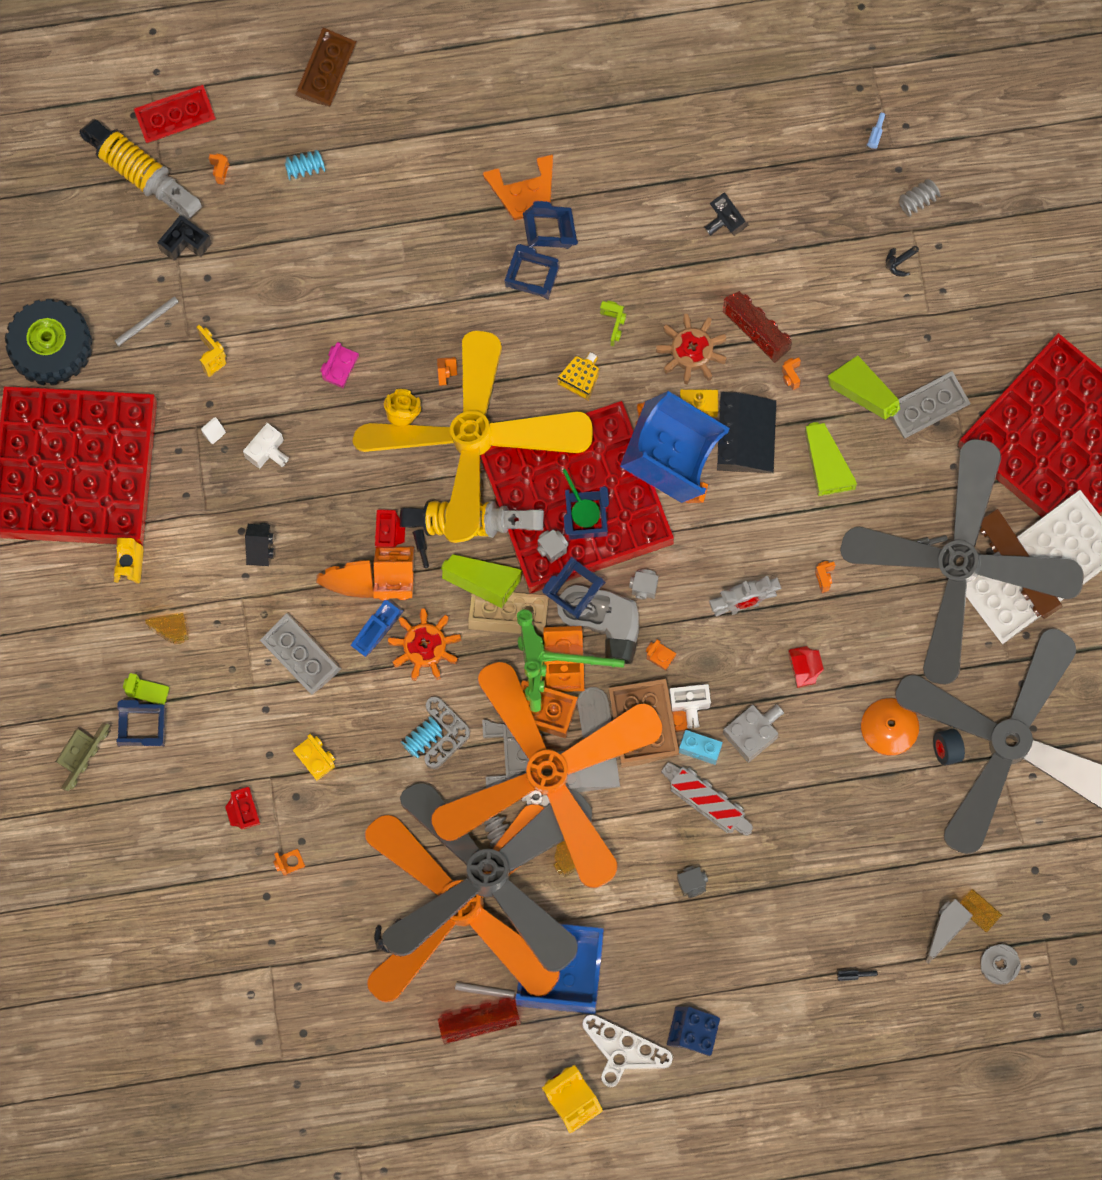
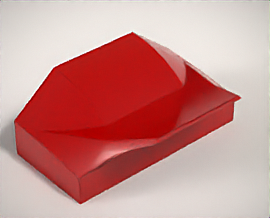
M377 510L375 548H395L396 545L405 543L406 527H400V518L396 510Z
M807 646L788 650L797 688L816 684L817 677L824 670L819 650H813Z
M249 786L230 792V800L225 806L230 825L239 827L241 830L260 825Z

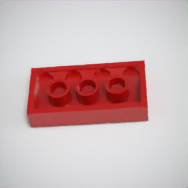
M204 85L134 108L146 144L216 120Z

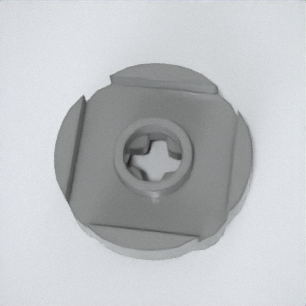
M1004 944L988 948L980 961L981 973L988 981L998 985H1006L1013 981L1021 968L1017 952ZM1003 960V964L1006 966L1005 969H997L995 961Z

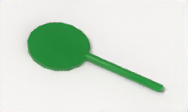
M563 469V473L578 501L572 508V519L580 527H592L600 518L599 507L591 500H581L566 469Z

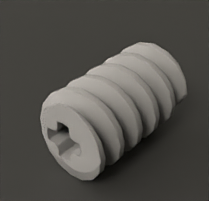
M926 179L918 187H913L912 191H907L906 195H900L899 203L905 214L911 217V210L914 213H918L917 206L923 210V203L929 206V199L935 202V195L941 197L935 183L930 179Z
M494 817L483 823V825H487L484 829L485 832H490L487 838L493 839L490 842L492 847L498 843L506 832L505 829L509 827V824L502 823L507 819L506 817Z

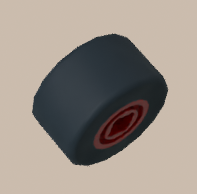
M952 728L935 733L933 747L938 761L944 766L962 762L965 757V746L958 730Z

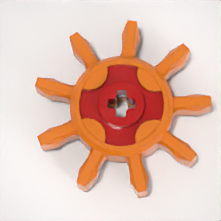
M421 609L420 612L421 623L414 627L406 619L399 618V623L407 631L404 639L388 638L389 645L404 647L405 653L393 661L394 667L401 666L409 660L415 665L411 672V678L413 681H416L421 667H430L436 680H439L441 677L440 670L436 665L437 663L445 659L449 663L457 665L458 658L446 652V645L460 642L461 637L460 634L444 637L441 630L449 621L447 615H444L436 626L427 624L428 616L425 609ZM426 642L428 648L424 649L422 643Z

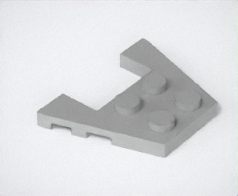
M482 720L483 739L504 738L506 768L505 776L486 777V789L526 774L529 759L507 726Z

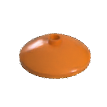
M885 698L874 702L867 708L861 721V733L864 741L872 750L882 755L895 756L906 752L914 745L919 734V721L916 713L902 708L896 699ZM893 721L895 726L890 727L888 722Z

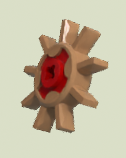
M684 314L683 324L685 329L679 333L667 324L664 326L663 331L673 339L672 345H656V353H671L673 360L664 367L665 374L671 372L676 366H680L685 369L683 379L684 384L688 385L691 379V371L700 369L704 377L710 381L712 380V374L707 367L710 360L721 364L726 363L727 357L713 352V346L724 343L727 338L726 335L723 334L710 338L706 333L711 326V318L708 317L702 327L698 329L691 327L689 315Z

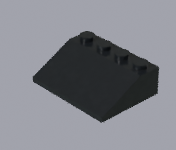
M739 392L720 393L719 422L730 429L718 441L717 471L774 474L777 400Z

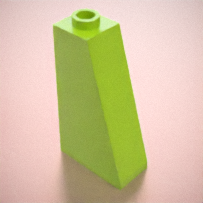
M858 355L828 375L829 386L833 390L884 420L896 415L900 410L899 399Z
M810 423L805 428V436L818 496L855 490L856 480L825 423Z
M453 554L449 560L444 561L441 567L442 579L500 608H503L521 582L522 570Z

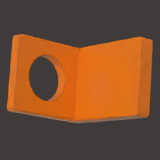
M298 849L279 856L278 852L274 853L276 860L273 863L277 872L281 871L284 876L305 867ZM290 856L298 858V864L294 867H290L287 864V859Z

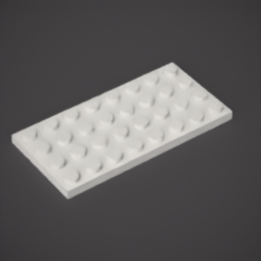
M1081 490L1017 537L1030 557L1072 559L1079 563L1084 572L1083 584L1102 571V517ZM978 575L973 581L967 583L966 597L1002 644L1041 617V615L1037 617L1031 607L1034 604L1030 599L1026 601L1020 592L1023 590L1022 587Z

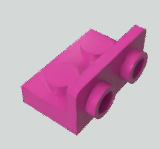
M337 342L335 347H331L328 354L329 359L327 363H323L320 372L324 381L344 388L356 364L359 353L341 346V343Z

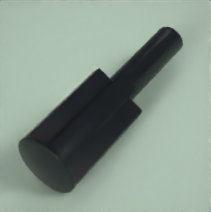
M423 530L413 531L417 552H420L423 567L428 568L429 563L425 551L427 550Z
M837 969L838 981L858 980L859 977L878 975L877 970Z

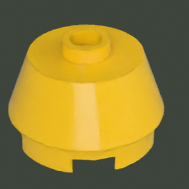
M396 389L395 393L388 394L384 400L387 419L396 426L410 425L421 411L419 397L416 398L411 395L410 390Z

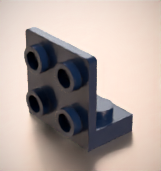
M675 1007L666 1045L686 1048L711 1056L720 1018L690 1007Z

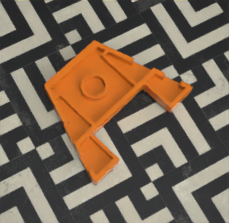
M553 155L536 158L541 176L508 185H503L499 168L483 172L484 179L489 183L491 189L499 197L514 221L523 219V212L530 208L535 201L551 203Z

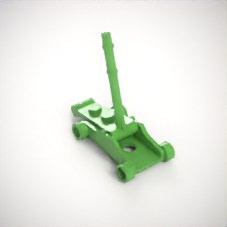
M521 610L517 613V623L521 626L518 648L523 651L524 672L528 687L525 689V697L530 701V710L532 712L541 710L540 692H544L545 681L542 680V677H546L547 665H544L546 661L556 660L624 668L625 660L545 651L542 638L535 633L533 628L532 613L529 610Z

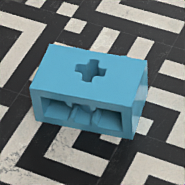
M685 730L679 747V753L716 765L723 742Z

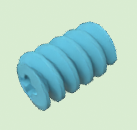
M317 149L314 151V156L308 151L307 157L300 153V159L293 155V161L286 157L285 167L289 181L291 175L297 179L298 173L305 177V171L312 175V169L318 174L321 167L325 172L322 156Z
M430 716L428 717L430 723L423 721L424 728L417 726L418 733L412 731V738L406 736V743L400 741L403 747L416 758H419L418 751L425 753L423 746L431 748L430 740L437 743L436 735L440 738L443 737L442 729Z

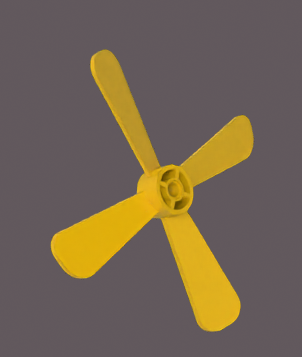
M471 331L462 339L463 413L453 419L450 427L396 426L394 424L369 423L360 426L355 431L352 440L354 447L362 452L454 443L457 451L461 454L444 527V535L452 543L470 540L479 531L480 455L489 450L491 446L581 453L591 445L593 436L591 420L582 412L489 423L486 413L502 345L497 336L483 331Z

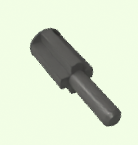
M944 535L933 539L926 537L914 541L931 546L932 544L947 541L948 538Z

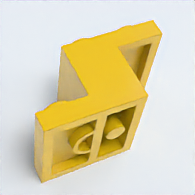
M575 1065L567 1067L559 1076L548 1080L542 1087L549 1103L561 1118L570 1134L603 1111L596 1096L584 1081Z

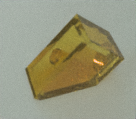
M184 613L145 620L150 630L169 643L182 644L185 642L184 640H189Z
M564 840L557 844L554 856L555 864L553 866L558 874L562 873L566 877L575 872L576 868Z

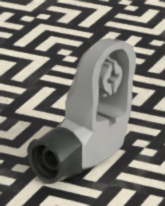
M579 585L571 586L560 595V598L573 608H576L589 588ZM599 590L579 616V619L557 605L558 614L564 623L570 626H582V628L606 634L605 658L625 660V664H632L639 634V613L635 601L610 591Z

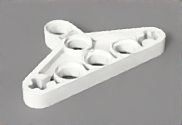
M589 1015L583 1020V1029L608 1060L602 1073V1082L607 1087L616 1086L625 1069H663L672 1064V1054L658 1045L597 1016ZM593 1019L595 1020V1025L599 1027L601 1023L605 1024L601 1029V1035L596 1034L599 1029L595 1027L591 1030L588 1029L586 1022H591ZM607 1028L615 1030V1036L611 1039L604 1036V1031ZM626 1036L633 1039V1045L630 1047H625L622 1044V1039ZM641 1046H650L651 1053L648 1056L642 1055L640 1053ZM655 1049L659 1050L657 1055L663 1056L666 1054L669 1062L661 1064L659 1058L655 1057L654 1061L650 1060V1058H652ZM615 1055H623L625 1062L622 1065H616L613 1061ZM608 1072L614 1073L616 1075L615 1082H606L605 1075Z

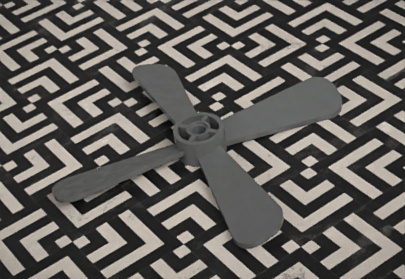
M970 440L961 448L954 541L949 542L941 549L867 528L855 527L844 535L840 551L843 559L852 564L938 568L949 578L923 667L926 678L937 684H950L959 675L967 583L973 581L978 575L1063 599L1077 597L1083 587V569L1079 563L1072 559L981 555L980 551L975 547L1001 462L999 449L988 441ZM959 557H964V564L962 566L956 565Z
M1049 629L1042 634L1012 717L999 724L920 676L910 675L903 678L896 690V701L902 708L989 741V748L993 756L944 832L946 844L955 851L963 854H972L981 848L1011 764L1019 763L1022 760L1030 763L1102 809V765L1033 740L1029 729L1075 657V643L1070 636L1062 631ZM1006 739H1013L1015 746L1007 745Z
M415 784L402 792L400 796L402 807L467 865V879L387 928L382 937L384 946L396 956L411 954L473 897L479 895L494 897L546 970L557 972L570 964L578 951L576 938L509 881V872L564 841L551 804L546 806L498 852L492 849L479 850L468 833L454 841L441 839L432 826V815L438 807L445 805V802L430 785ZM569 790L591 822L592 810L588 802L580 793ZM491 871L492 873L485 874L484 872Z

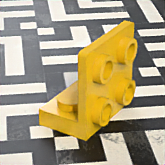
M198 325L196 327L199 336L210 349L202 355L200 362L205 374L210 377L226 365L224 358L226 355L221 344L218 341L214 342L210 331L206 327L203 329Z

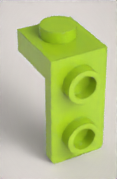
M602 301L600 314L617 318L611 337V346H615V342H619L622 333L619 330L620 325H624L627 314L624 313V306H620L613 301Z
M132 673L129 674L128 678H125L123 689H125L128 697L159 705H165L169 693L168 686L140 680L138 675Z

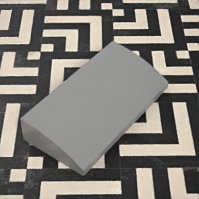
M953 371L900 398V410L896 415L890 416V419L902 437L906 439L967 407L971 403Z
M286 613L260 640L311 695L322 688L342 669L291 614Z

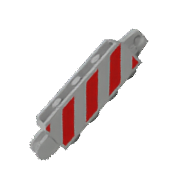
M669 762L665 765L661 773L671 782V792L726 833H733L736 830L745 836L751 834L753 826L744 818L745 813L741 806L736 803H730L725 794L720 791L718 793L712 789L713 786L709 782L698 779L696 777L697 774L690 768L686 770L682 767L680 769Z

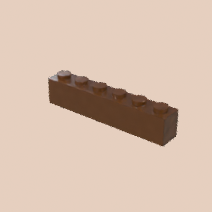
M999 509L983 518L980 531L984 537L988 536L992 541L989 545L994 553L999 552L1001 556L1030 557ZM1023 588L1020 591L1026 601L1030 599L1034 604L1031 608L1037 617L1041 615L1045 619L1063 607L1056 596Z

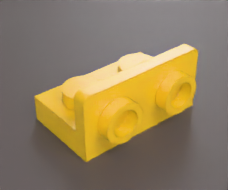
M309 734L307 736L308 739L293 749V752L315 780L318 781L335 768L333 763L335 759L329 751L325 753L321 748L323 743L317 736L313 738Z

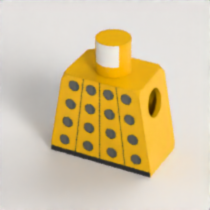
M591 352L587 354L585 359L576 356L558 376L557 384L589 401L599 376V368L595 366L598 357Z

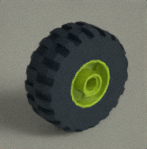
M47 298L46 301L39 299L34 301V304L23 306L21 312L14 314L13 322H9L7 326L9 332L5 334L6 351L17 372L20 375H24L31 382L35 380L39 385H45L46 383L58 385L60 381L64 383L69 381V378L73 375L76 377L80 373L81 367L84 368L87 365V357H90L92 353L90 347L92 345V337L83 315L78 313L74 306H67L65 301L58 300V302H55L54 299Z

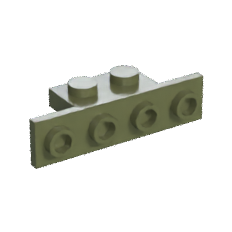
M102 723L93 738H90L78 729L74 731L55 761L71 772L62 785V790L69 791L76 786L78 782L76 778L86 770L88 766L87 761L90 756L93 757L98 751L99 747L97 745L99 742L107 737L110 725Z

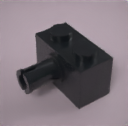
M725 192L710 202V205L717 213V218L704 226L710 236L723 226L727 227L734 236L749 226Z
M266 522L247 524L245 533L246 565L269 566L270 559H274L275 548L271 547V544L274 543V533H271V525Z

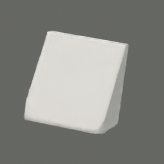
M216 417L201 428L203 436L211 444H214L226 433Z

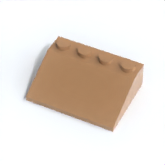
M666 679L608 688L613 720L638 704H647L655 709L662 723L661 736L655 743L619 756L621 768L638 766L679 755Z

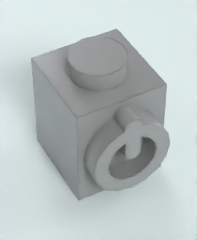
M553 529L550 532L545 531L539 536L537 550L542 557L546 556L550 563L567 553L568 543L559 531L555 532Z
M638 570L635 573V577L630 579L629 588H632V595H635L638 599H655L658 576L651 570Z

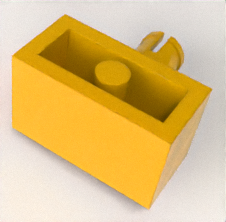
M680 390V398L712 418L718 417V390Z

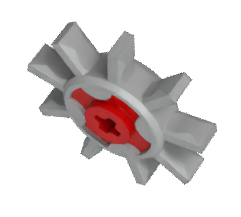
M765 576L759 581H744L742 584L729 590H723L720 592L722 597L709 600V604L716 617L728 611H731L732 615L740 610L752 606L758 607L759 603L764 599L776 597V591L782 588L778 578L769 580V577Z

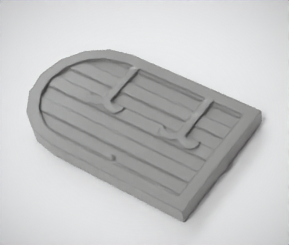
M589 687L580 693L577 708L582 736L585 739L612 720L609 701L603 690L597 687Z

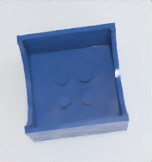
M667 391L645 401L620 467L683 503L705 494L706 488L700 487L702 469L716 443L728 433L730 428Z
M560 924L577 940L578 951L576 957L564 969L560 970L557 984L545 996H532L518 981L516 1005L518 1007L596 1014L603 928Z

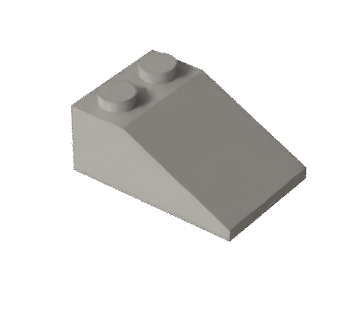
M616 757L569 774L566 787L568 790L578 793L620 787Z
M956 899L952 903L947 901L939 911L941 915L938 918L926 958L928 964L973 916Z

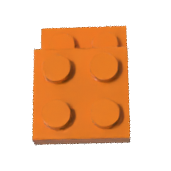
M414 547L376 548L374 557V599L388 600L389 598H398L399 600H407L412 598L414 587Z
M582 626L543 627L545 651L583 656ZM556 660L545 662V665H547L546 688L559 692L585 691L584 663Z

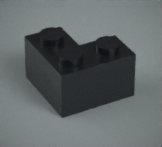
M180 215L157 244L162 253L175 261L185 248L201 257L212 242L207 233Z

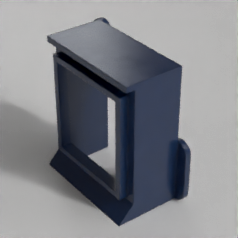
M535 201L530 208L523 212L528 248L543 246L569 249L571 246L578 244L571 208L552 206L550 202ZM534 217L557 219L560 237H537Z
M522 244L516 245L504 280L506 288H513L549 300L560 268L559 259L538 254L533 247L528 248V246ZM522 260L549 268L543 287L515 280Z
M603 486L600 487V491L578 493L581 500H599L602 529L573 531L571 503L578 501L574 493L569 494V490H565L567 514L564 516L565 533L569 535V539L607 536L605 507L609 505L608 489Z
M571 557L558 576H552L542 592L557 605L579 619L584 609L606 582ZM573 571H576L593 583L576 608H573L556 595Z
M137 700L118 701L119 722L118 738H116L118 747H165V705H142ZM128 713L159 714L158 738H127Z

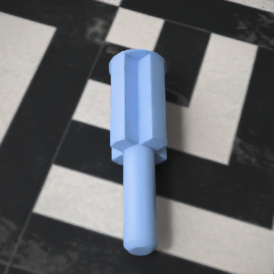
M883 112L880 113L876 127H873L867 146L873 149L878 148L882 134L881 127L885 117Z

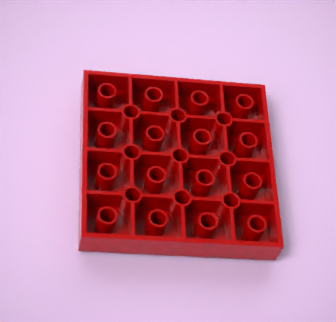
M1058 333L960 439L958 448L961 449L970 440H983L993 443L1001 453V462L995 479L1042 518L1079 490H1081L1098 514L1101 515L1102 368Z
M4 386L0 416V538L117 545V538H131L143 546L157 409L155 395Z
M622 401L585 413L591 420L593 436L591 445L581 453L491 446L489 450L480 455L481 463L498 508L507 506L509 511H544L543 530L508 529L507 532L529 594L542 590L552 576L557 577L571 557L591 572H595L674 545V537L655 487L620 467L634 432ZM563 469H566L578 493L600 491V487L603 486L608 489L609 505L605 507L607 536L569 539V535L565 533L564 516L567 514L565 490H569V494L573 493L563 473ZM599 500L593 501V502H595V503L597 504V506L599 507V510H600V502H599ZM577 502L571 503V511ZM601 513L598 522L588 528L578 526L572 519L573 531L602 529ZM515 518L514 522L519 521V518ZM554 529L555 532L559 531L564 536L568 546L566 554L550 563L546 556H541L537 547L539 536L545 531L550 532ZM573 571L566 581L581 577V575Z

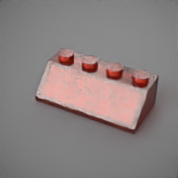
M738 291L724 299L723 313L774 363L791 349L792 340L790 336L785 332L782 333L778 329V325L773 320H769L760 307L756 308L748 295H743Z
M504 998L494 1005L484 1003L479 1005L480 1008L474 1010L471 1007L465 1008L455 1015L452 1012L442 1014L441 1018L437 1020L443 1044L521 1025L515 999Z

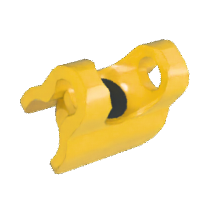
M117 538L114 582L119 583L121 575H125L128 580L140 584L144 553L143 546L131 538Z

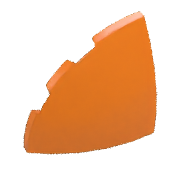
M370 560L346 563V566L342 569L339 566H332L325 569L324 575L319 573L316 576L317 584L336 593L359 598H374V582Z

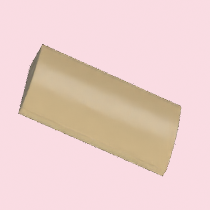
M513 592L503 608H500L472 594L468 620L469 629L521 634V626L517 623V613L521 610H529L532 613V625L535 633L544 636L543 627H546L549 598L546 595Z

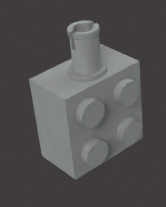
M776 704L763 715L752 705L723 729V735L749 763L778 738L779 733L772 727V723L783 715L784 712Z

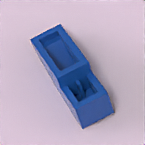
M390 599L384 600L350 646L367 657L395 624L404 610Z

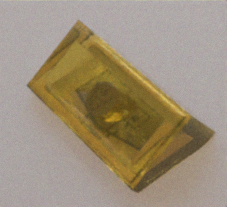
M973 889L960 902L973 915L971 920L985 932H988L1002 916L998 910Z

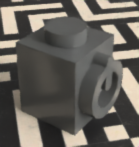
M688 867L683 870L684 873L677 875L683 896L688 895V898H693L706 892L708 878L705 871L701 872L700 867Z

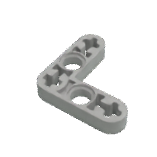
M431 697L426 702V710L448 732L427 752L424 758L428 768L437 769L468 741L470 730L441 699ZM432 702L434 704L439 703L438 708L441 711L445 709V711L442 712L439 717H437V715H439V712L436 709L431 710ZM446 715H451L454 719L449 725L444 724L442 721ZM457 730H466L465 737L459 736L457 738V742H459L458 744H456L455 741L452 738H450L452 735L453 738L458 736ZM451 742L453 744L452 750L444 751L442 749L443 743ZM439 749V751L441 752V754L444 755V757L442 758V756L439 755L437 757L438 763L435 764L434 762H432L430 764L429 757H436L438 755V752L436 750Z

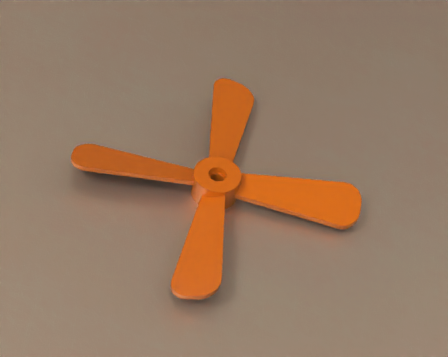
M503 662L493 663L484 667L478 676L479 685L529 759L526 774L438 807L432 815L434 830L443 840H457L531 792L539 791L549 799L580 881L589 888L601 887L614 878L617 872V862L566 787L568 775L655 743L662 733V723L657 712L647 704H638L562 754H559L555 751L546 750L515 670L509 664ZM548 768L553 773L550 776H544L542 771Z
M535 804L526 806L492 850L499 852L544 808ZM384 815L377 818L367 827L365 838L371 847L436 895L440 896L464 881H452L398 818ZM516 868L515 870L509 872V876H510L513 872H515L518 868ZM487 871V872H484V873H485V874H490V873H492V872H491V871ZM476 895L411 954L406 956L391 955L370 974L367 986L372 995L379 1001L391 1002L396 1000L455 925H470L532 996L542 997L547 995L557 984L560 971L551 972L546 970L524 939L484 910V897Z

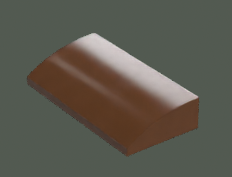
M323 27L295 96L330 107L356 41Z

